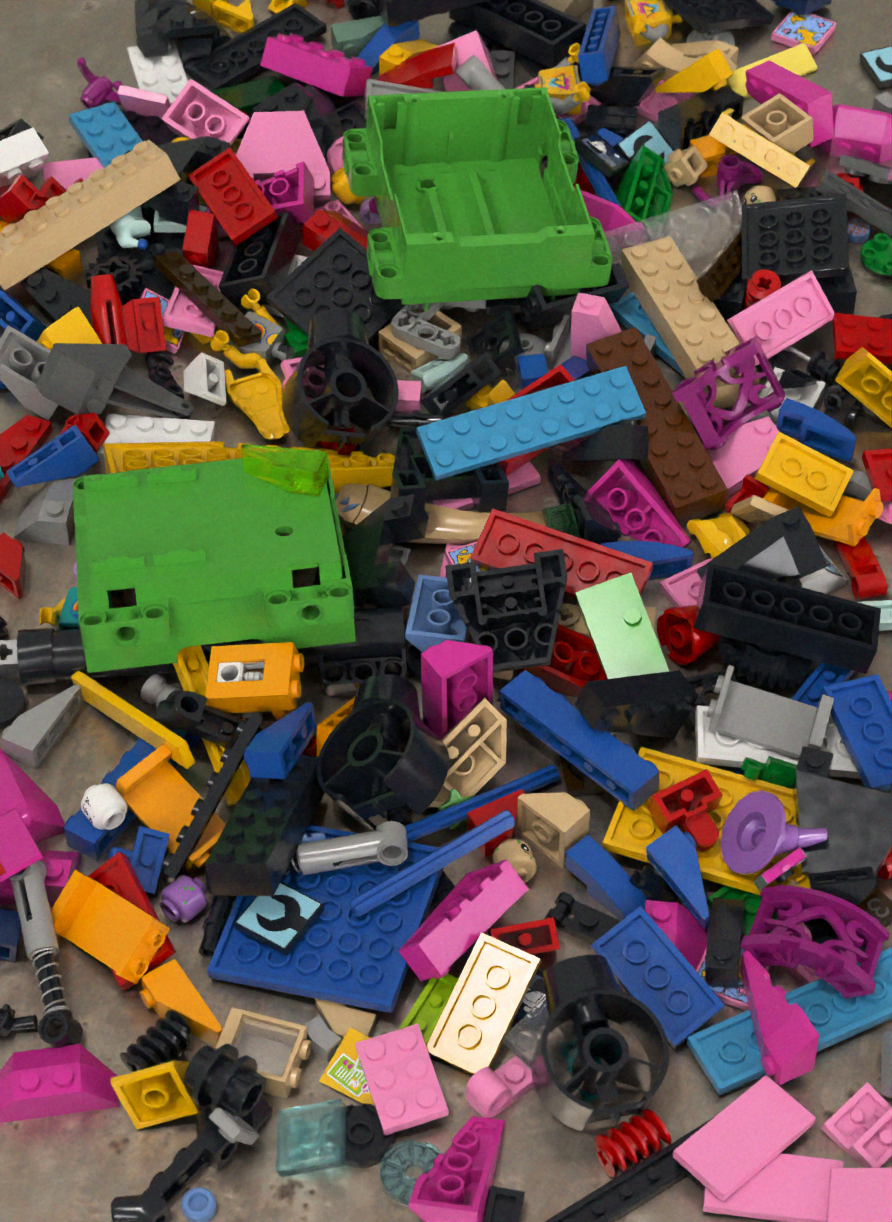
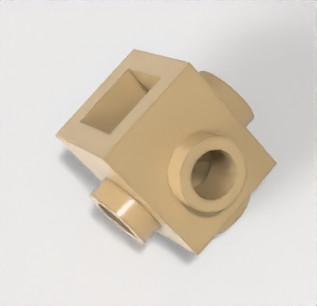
M693 145L682 151L678 148L667 156L669 160L665 163L664 169L669 180L676 188L683 184L690 186L699 179V175L708 167V164Z

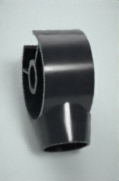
M332 310L315 315L310 320L307 352L285 384L282 394V410L285 420L294 435L311 449L318 441L336 442L338 449H342L345 443L356 444L355 451H361L374 440L396 409L399 389L395 373L383 355L369 345L365 323L360 315L346 310ZM324 365V387L315 399L308 401L302 386V371L314 366ZM367 387L374 399L366 395ZM350 421L356 426L366 431V433H355L326 429L329 425L336 428L349 429Z
M380 674L364 680L357 689L351 713L333 729L319 754L317 779L322 790L362 827L371 831L376 830L377 826L368 818L378 814L382 818H386L387 811L406 804L417 815L422 814L437 797L447 777L449 768L448 750L444 742L421 720L418 693L413 683L403 677L392 674ZM409 738L404 753H401V741Z
M596 954L580 955L555 963L543 973L548 1021L535 1047L531 1066L533 1084L539 1099L556 1119L579 1131H583L587 1123L610 1119L611 1125L615 1127L620 1117L628 1115L640 1117V1112L650 1104L661 1086L668 1069L669 1046L661 1023L645 1004L620 991L606 957ZM572 1020V1029L578 1053L571 1066L572 1078L562 1086L554 1075L549 1063L547 1038L559 1025ZM608 1020L620 1024L638 1039L647 1054L649 1062L629 1056V1048L625 1038L618 1031L609 1027ZM591 1056L603 1059L608 1066L596 1063ZM615 1081L648 1091L640 1102L594 1110L593 1104L586 1103L572 1095L573 1092L580 1088L587 1093L598 1094L601 1104H611L613 1101L620 1100Z

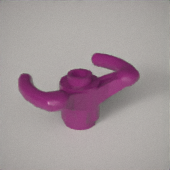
M79 58L77 60V67L89 83L81 92L82 96L79 98L83 105L88 109L115 102L116 105H122L118 93L114 92L113 87L118 92L119 87L123 84L120 81H115L113 84L105 76H102V78L95 76L87 67L85 59Z
M725 155L718 162L716 184L720 189L719 199L708 196L700 186H694L692 191L703 204L717 210H725L731 205L730 196L734 191L738 190L745 183H760L763 179V173L756 166L741 160L735 155Z

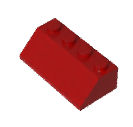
M319 209L303 224L302 245L315 251L333 233L341 228L367 250L369 232L334 210Z

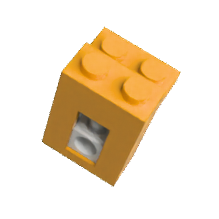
M294 642L212 646L205 692L208 706L225 713L272 711L276 721L280 720L297 709L296 699L301 696L299 672L304 670L303 655L299 654Z

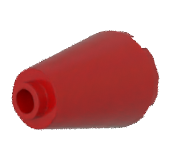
M697 605L670 607L664 610L663 615H660L657 619L659 642L662 647L667 646L671 652L667 654L668 657L677 664L687 665L694 662L718 643L721 637L718 634L693 628Z

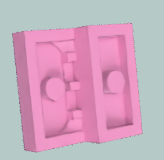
M867 1082L820 1128L840 1148L864 1167L880 1168L892 1156V1107Z

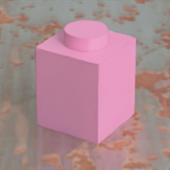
M397 380L399 396L394 412L413 413L414 410H419L421 413V381Z

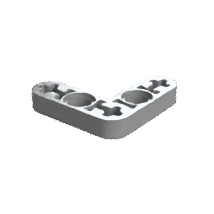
M445 302L429 303L428 309L422 313H414L412 311L415 309L424 310L423 304H408L391 320L392 334L399 340L445 359L455 358L461 352L458 335L428 322ZM422 334L432 335L430 338H421L419 336Z

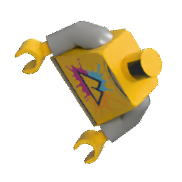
M625 0L624 19L635 46L650 42L654 43L660 37L662 39L669 38L671 36L672 24L683 22L679 14L673 9L669 10L663 0Z
M579 43L570 46L568 53L571 56L569 58L565 57L557 66L551 69L540 70L538 72V84L524 85V88L546 87L554 112L559 115L581 114V102H587L590 98L589 92L591 89L586 82H579L577 65H574V62L579 63L578 54L581 47Z

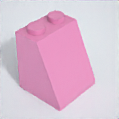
M477 30L440 45L444 46L455 42L457 49L454 74L441 77L446 92L473 91L455 72L473 54L496 78L489 50Z

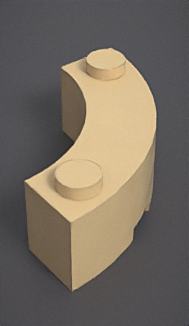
M660 37L633 65L636 67L665 68L666 73L661 80L666 81L704 56H698V58L686 57L684 52L673 48ZM720 49L733 72L737 65Z

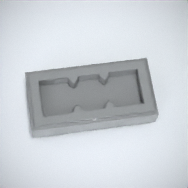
M216 1108L209 1116L220 1127L218 1129L220 1134L233 1144L235 1141L252 1146L259 1137L258 1133L240 1116L224 1109Z

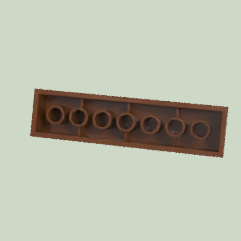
M637 327L586 344L587 366L592 375L623 366L627 367L646 411L645 418L637 420V425L648 426V460H639L650 482L678 523L684 525L689 520L700 519L724 510L728 489L679 402L676 403L672 395L673 391Z

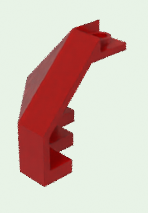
M21 174L12 184L0 187V216L7 223H17L24 218L26 213L38 210L46 205L50 198L60 196L67 190L52 176L47 178L38 190ZM79 178L74 183L82 182L84 180L82 178Z

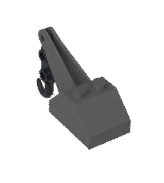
M54 343L36 384L43 397L76 414H102L106 406L112 404L168 418L189 420L194 410L193 405L184 400L183 390L175 381L171 371L167 367L160 366L156 360L162 359L173 365L174 361L170 356L161 351L147 353L145 357L149 370V379L127 367L132 354L125 344Z

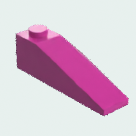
M618 459L587 491L609 512L613 522H618L621 532L637 541L658 542L686 548L692 542L650 480L633 461Z
M646 900L645 911L692 967L697 970L707 948L708 928L704 930L690 911L679 903Z

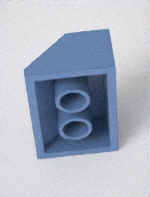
M420 574L417 577L405 638L422 653L429 647L438 645L445 640L468 643L469 631L449 596L446 577Z

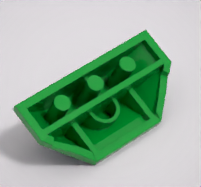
M643 145L621 177L616 198L621 208L636 223H640L645 229L662 230L666 223L673 192L669 177L664 169V159Z

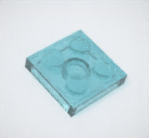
M341 1099L278 1110L276 1172L281 1177L345 1166L346 1105Z

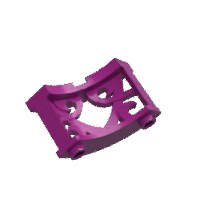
M758 336L725 352L726 356H722L721 361L716 364L713 360H710L694 371V377L681 381L672 392L676 403L683 402L705 450L710 448L713 451L726 444L725 441L737 428L765 410L770 412L779 408L782 405L781 402L784 401L786 393L782 389L762 349ZM754 355H756L764 372L755 373ZM732 367L735 369L734 375L741 374L740 378L730 377L729 371ZM766 376L774 392L764 398L758 397V391L767 387L762 384L753 385L754 379ZM716 377L725 384H740L739 393L731 411L722 410L712 405L717 393ZM705 386L708 389V394L704 392Z
M785 885L762 888L760 893L762 900L749 935L743 936L740 945L744 951H749L762 966H784L797 969L798 964L814 969L816 970L815 976L833 986L845 999L874 993L876 983L873 980L883 943L890 936V933L880 924L878 919L872 917L856 905L822 891ZM773 912L777 914L778 920L771 919ZM812 919H825L833 927L839 940H828L818 944L810 941L808 933L798 925ZM767 930H772L770 934H766ZM862 945H866L865 952L861 951L858 948H861Z

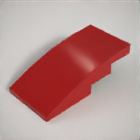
M455 42L430 49L409 58L388 70L376 80L431 89L434 85V78L454 74L457 56Z

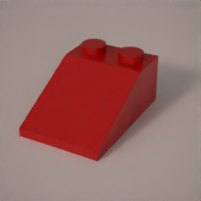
M559 623L551 665L518 669L517 672L518 676L526 670L534 677L541 678L546 686L554 692L577 698L586 682L606 679L591 638Z

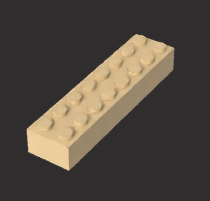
M150 140L142 141L136 144L129 153L114 158L111 164L105 168L93 171L86 180L72 184L68 191L62 195L50 198L43 207L26 213L24 218L16 224H9L4 227L0 233V287L4 291L181 180L168 155Z
M670 236L622 249L621 266L629 287L686 378L694 377V371L710 360H713L715 364L721 361V357L726 356L725 352L740 344L714 303L710 302L700 292L696 282L698 278ZM733 367L730 369L729 375L731 378L737 379L741 377V374L734 375L735 369ZM716 377L717 393L712 405L719 409L733 406L739 393L740 384H725ZM760 378L754 379L753 385L759 384ZM705 386L704 392L708 394V389Z

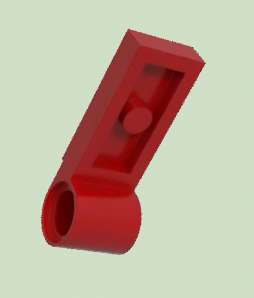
M862 536L856 546L834 541L833 544L851 576V587L855 600L886 596L887 583L885 575L865 536Z

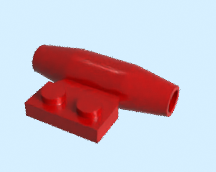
M113 274L91 277L90 313L92 328L102 344H125L130 351L138 354L166 350L159 297L133 299L122 306Z

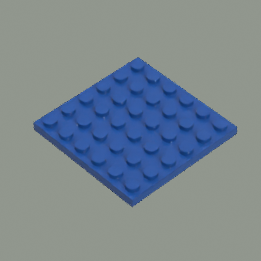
M309 825L305 832L308 837H311L312 833L322 832L325 834L326 839L358 834ZM407 842L408 857L406 861L396 866H388L381 862L310 875H303L302 871L298 873L296 870H290L288 875L284 874L281 882L323 903L324 906L322 914L287 956L235 928L234 922L256 897L237 896L208 966L207 973L209 978L392 1013L409 967L398 951L426 920L444 868L360 917H357L352 912L349 901L439 849V847Z

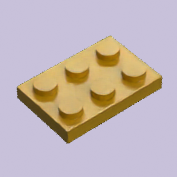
M778 431L755 479L831 517L854 470Z

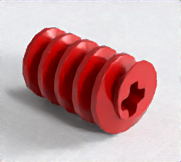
M765 269L755 271L747 283L744 309L781 288L780 278L775 272Z
M644 1109L640 1112V1117L633 1115L629 1118L628 1123L624 1121L618 1124L617 1129H608L606 1136L603 1134L597 1135L594 1139V1145L602 1168L610 1177H615L614 1165L621 1171L627 1170L626 1158L633 1165L638 1164L637 1152L644 1158H648L650 1154L647 1146L650 1145L655 1152H659L661 1150L660 1139L668 1146L672 1141L663 1121L653 1111Z

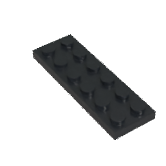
M294 3L213 49L209 58L199 57L186 64V73L210 91L234 86L265 68L260 65L268 37H277L278 34L287 36L296 34L302 36L304 42L309 43L327 32V24L297 3Z

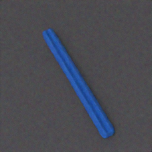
M570 117L561 119L567 123L573 141L581 136ZM577 152L579 163L598 197L621 207L603 173Z
M555 765L547 766L404 826L407 833V842L415 841L467 819V812L520 789H523L526 794L555 782L560 778L557 767Z
M508 810L502 811L349 901L352 912L357 917L362 916L509 830L515 825L513 816Z

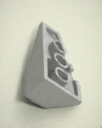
M92 468L77 476L47 481L21 514L14 539L24 542L70 546L75 529L73 482L80 477L90 475Z

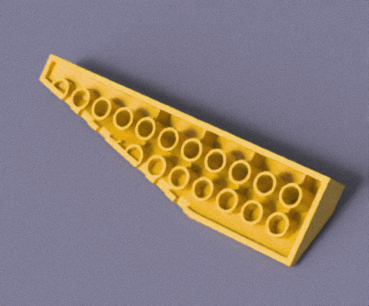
M219 441L104 444L106 474L321 450V452L326 453L328 456L334 494H339L341 487L347 484H362L366 486L371 484L379 488L391 486L395 455L391 453H380L377 457H369L363 455V451H352L351 456L338 455V450L291 447L290 451H285L283 448L277 447V445H266L261 450L250 447L249 443H238L237 448L224 447V442Z

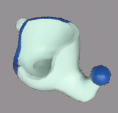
M138 206L109 225L122 248L145 250L148 247L147 240L135 239L150 235L151 233L150 224L143 219L141 206Z

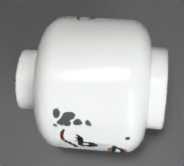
M104 783L92 785L85 791L80 808L95 828L111 830L118 827L124 821L127 803L113 785Z

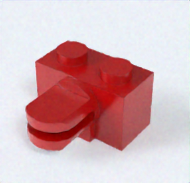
M705 769L652 795L648 810L662 834L677 825V827H681L683 832L687 831L693 837L697 844L696 851L704 852L713 848L719 837V830L709 812L718 808L723 795L709 771Z

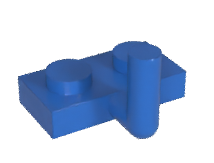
M139 826L133 850L113 847L109 851L106 860L108 861L119 851L125 854L145 893L154 896L170 834Z

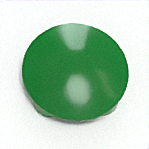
M878 233L874 236V239L867 241L861 247L860 258L868 269L878 274L892 275V239L888 235Z

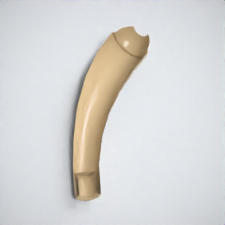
M362 484L342 486L336 499L339 519L346 528L352 529L390 499L391 492L371 484L367 486ZM349 497L347 505L340 504L342 500ZM360 503L355 509L342 512L348 505ZM425 503V511L430 512L425 538L406 542L418 544H470L477 542L490 513L462 511ZM565 507L538 512L508 513L561 532L574 530V525L568 524Z

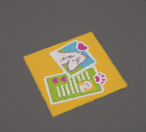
M349 1028L319 1082L360 1103L374 1105L355 1047V1043L370 1039L371 1037Z

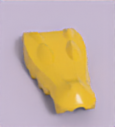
M265 358L256 360L259 373L234 380L231 370H224L227 396L236 407L252 420L262 437L267 440H274L287 435L291 429L285 420L282 410L281 381L270 369Z
M730 513L720 514L718 518L710 520L692 519L687 523L688 531L698 538L704 553H710L711 560L750 533L745 523Z

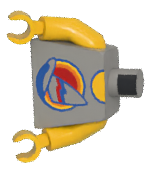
M253 288L248 291V296L245 294L242 297L241 304L247 309L252 308L254 310L253 312L248 311L245 316L262 332L261 341L238 347L223 330H218L211 341V348L214 351L223 350L227 363L235 364L240 369H257L256 360L265 358L268 366L271 367L276 358L288 360L291 359L293 354V347L284 344L283 328L279 326L263 305L260 306L257 303L260 299V294Z

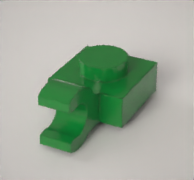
M284 317L287 323L284 325L287 334H284V342L293 347L292 355L294 358L303 357L307 352L308 337Z
M771 756L768 757L766 763L745 757L741 765V769L745 770L743 775L746 778L761 780L790 789L795 780L797 768L796 764Z

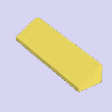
M802 43L734 70L733 75L726 79L728 84L725 87L740 94L745 99L750 97L745 86L746 70L770 60L799 76H803L817 70V65L807 46Z

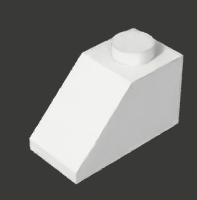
M201 352L183 371L184 391L224 406L226 404L224 362Z

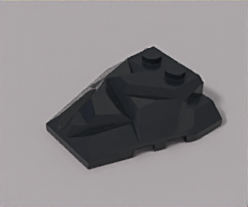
M136 0L134 3L136 43L144 57L168 55L169 38L202 35L204 38L213 39L214 49L232 39L227 30L206 12L195 7L187 0Z
M293 83L253 108L251 117L254 112L304 111L327 166L328 149L345 133L333 100L321 88L313 85L302 87L299 83ZM249 122L244 126L245 131L239 134V139H243Z
M563 549L534 553L535 563L499 569L476 572L475 562L445 566L449 596L474 643L490 646L493 650V673L551 665L568 579Z

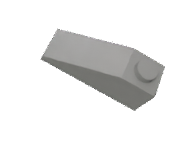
M75 684L19 715L12 725L7 726L3 731L1 740L4 752L11 759L37 769L83 707L81 686Z

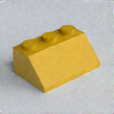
M862 347L845 361L835 381L892 428V371Z

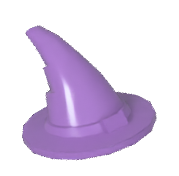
M760 790L751 792L739 800L729 813L722 830L721 851L723 860L730 870L746 875L758 872L776 855L797 850L799 847L804 848L827 840L828 834L826 828H798L795 825L787 824L781 801L776 795Z

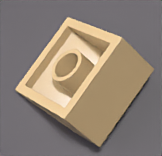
M780 93L741 117V122L754 132L789 152L795 153L814 141L813 118Z
M567 792L521 794L518 797L517 834L559 866L565 868V852L587 834L589 835L590 809L582 800L573 798Z

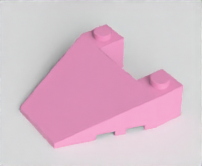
M254 112L236 154L254 181L258 179L260 181L274 177L275 172L283 169L287 172L296 168L295 164L304 161L314 178V207H321L331 202L330 170L305 112Z

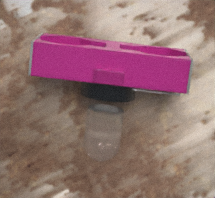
M799 847L761 874L753 883L759 891L775 879L779 884L794 874L791 868L793 866L796 867L797 863H801L800 861L806 857V854ZM796 879L786 885L801 887Z

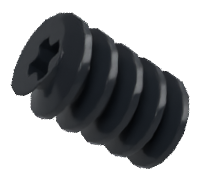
M168 1010L165 1013V1018H159L155 1026L147 1029L146 1035H140L136 1040V1044L128 1046L127 1053L122 1052L120 1054L121 1060L131 1072L160 1065V1061L164 1063L171 1062L170 1052L176 1056L182 1054V1050L179 1047L180 1043L187 1048L192 1045L188 1037L191 1029L183 1017L172 1010Z

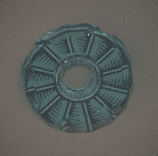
M405 1140L394 1144L384 1154L380 1166V1182L385 1193L395 1202L409 1206L416 1180L419 1177L410 1178L404 1174L405 1170L411 1166H416L423 1173L427 1174L434 1166V1159L439 1154H442V1152L433 1144L425 1141L421 1143L415 1142V1140Z

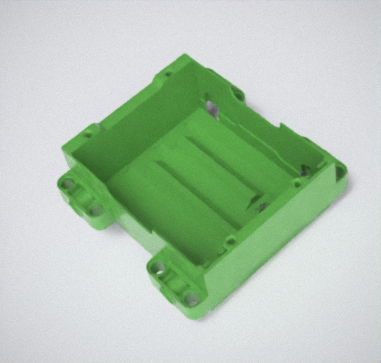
M546 87L368 95L366 128L345 131L343 134L342 159L350 191L357 196L375 197L382 228L372 229L368 233L367 261L369 274L377 296L383 299H400L402 305L423 304L424 311H426L429 303L525 298L534 285H539L542 295L549 296L550 302H554L555 296L575 295L580 293L581 288L602 287L609 283L613 262L609 244L600 221L594 217H589L579 184H576L574 190L573 184L576 181L579 157L567 123L556 118ZM542 156H547L548 164L547 168L544 169L542 180L539 171Z
M321 450L109 474L85 475L73 482L78 620L88 673L177 663V654L183 648L206 644L258 639L264 643L294 642L296 648L299 649L356 642L353 587L347 555L345 554L327 454L321 452ZM283 533H288V534H290V535H287V536H279L280 534H283ZM319 567L321 585L293 588L292 570ZM135 588L137 606L109 609L107 591Z

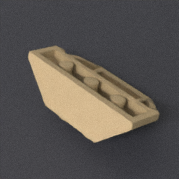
M486 698L480 701L441 739L448 750L449 768L439 794L429 807H439L449 799L451 789H455L462 797L474 796L506 763L507 719Z

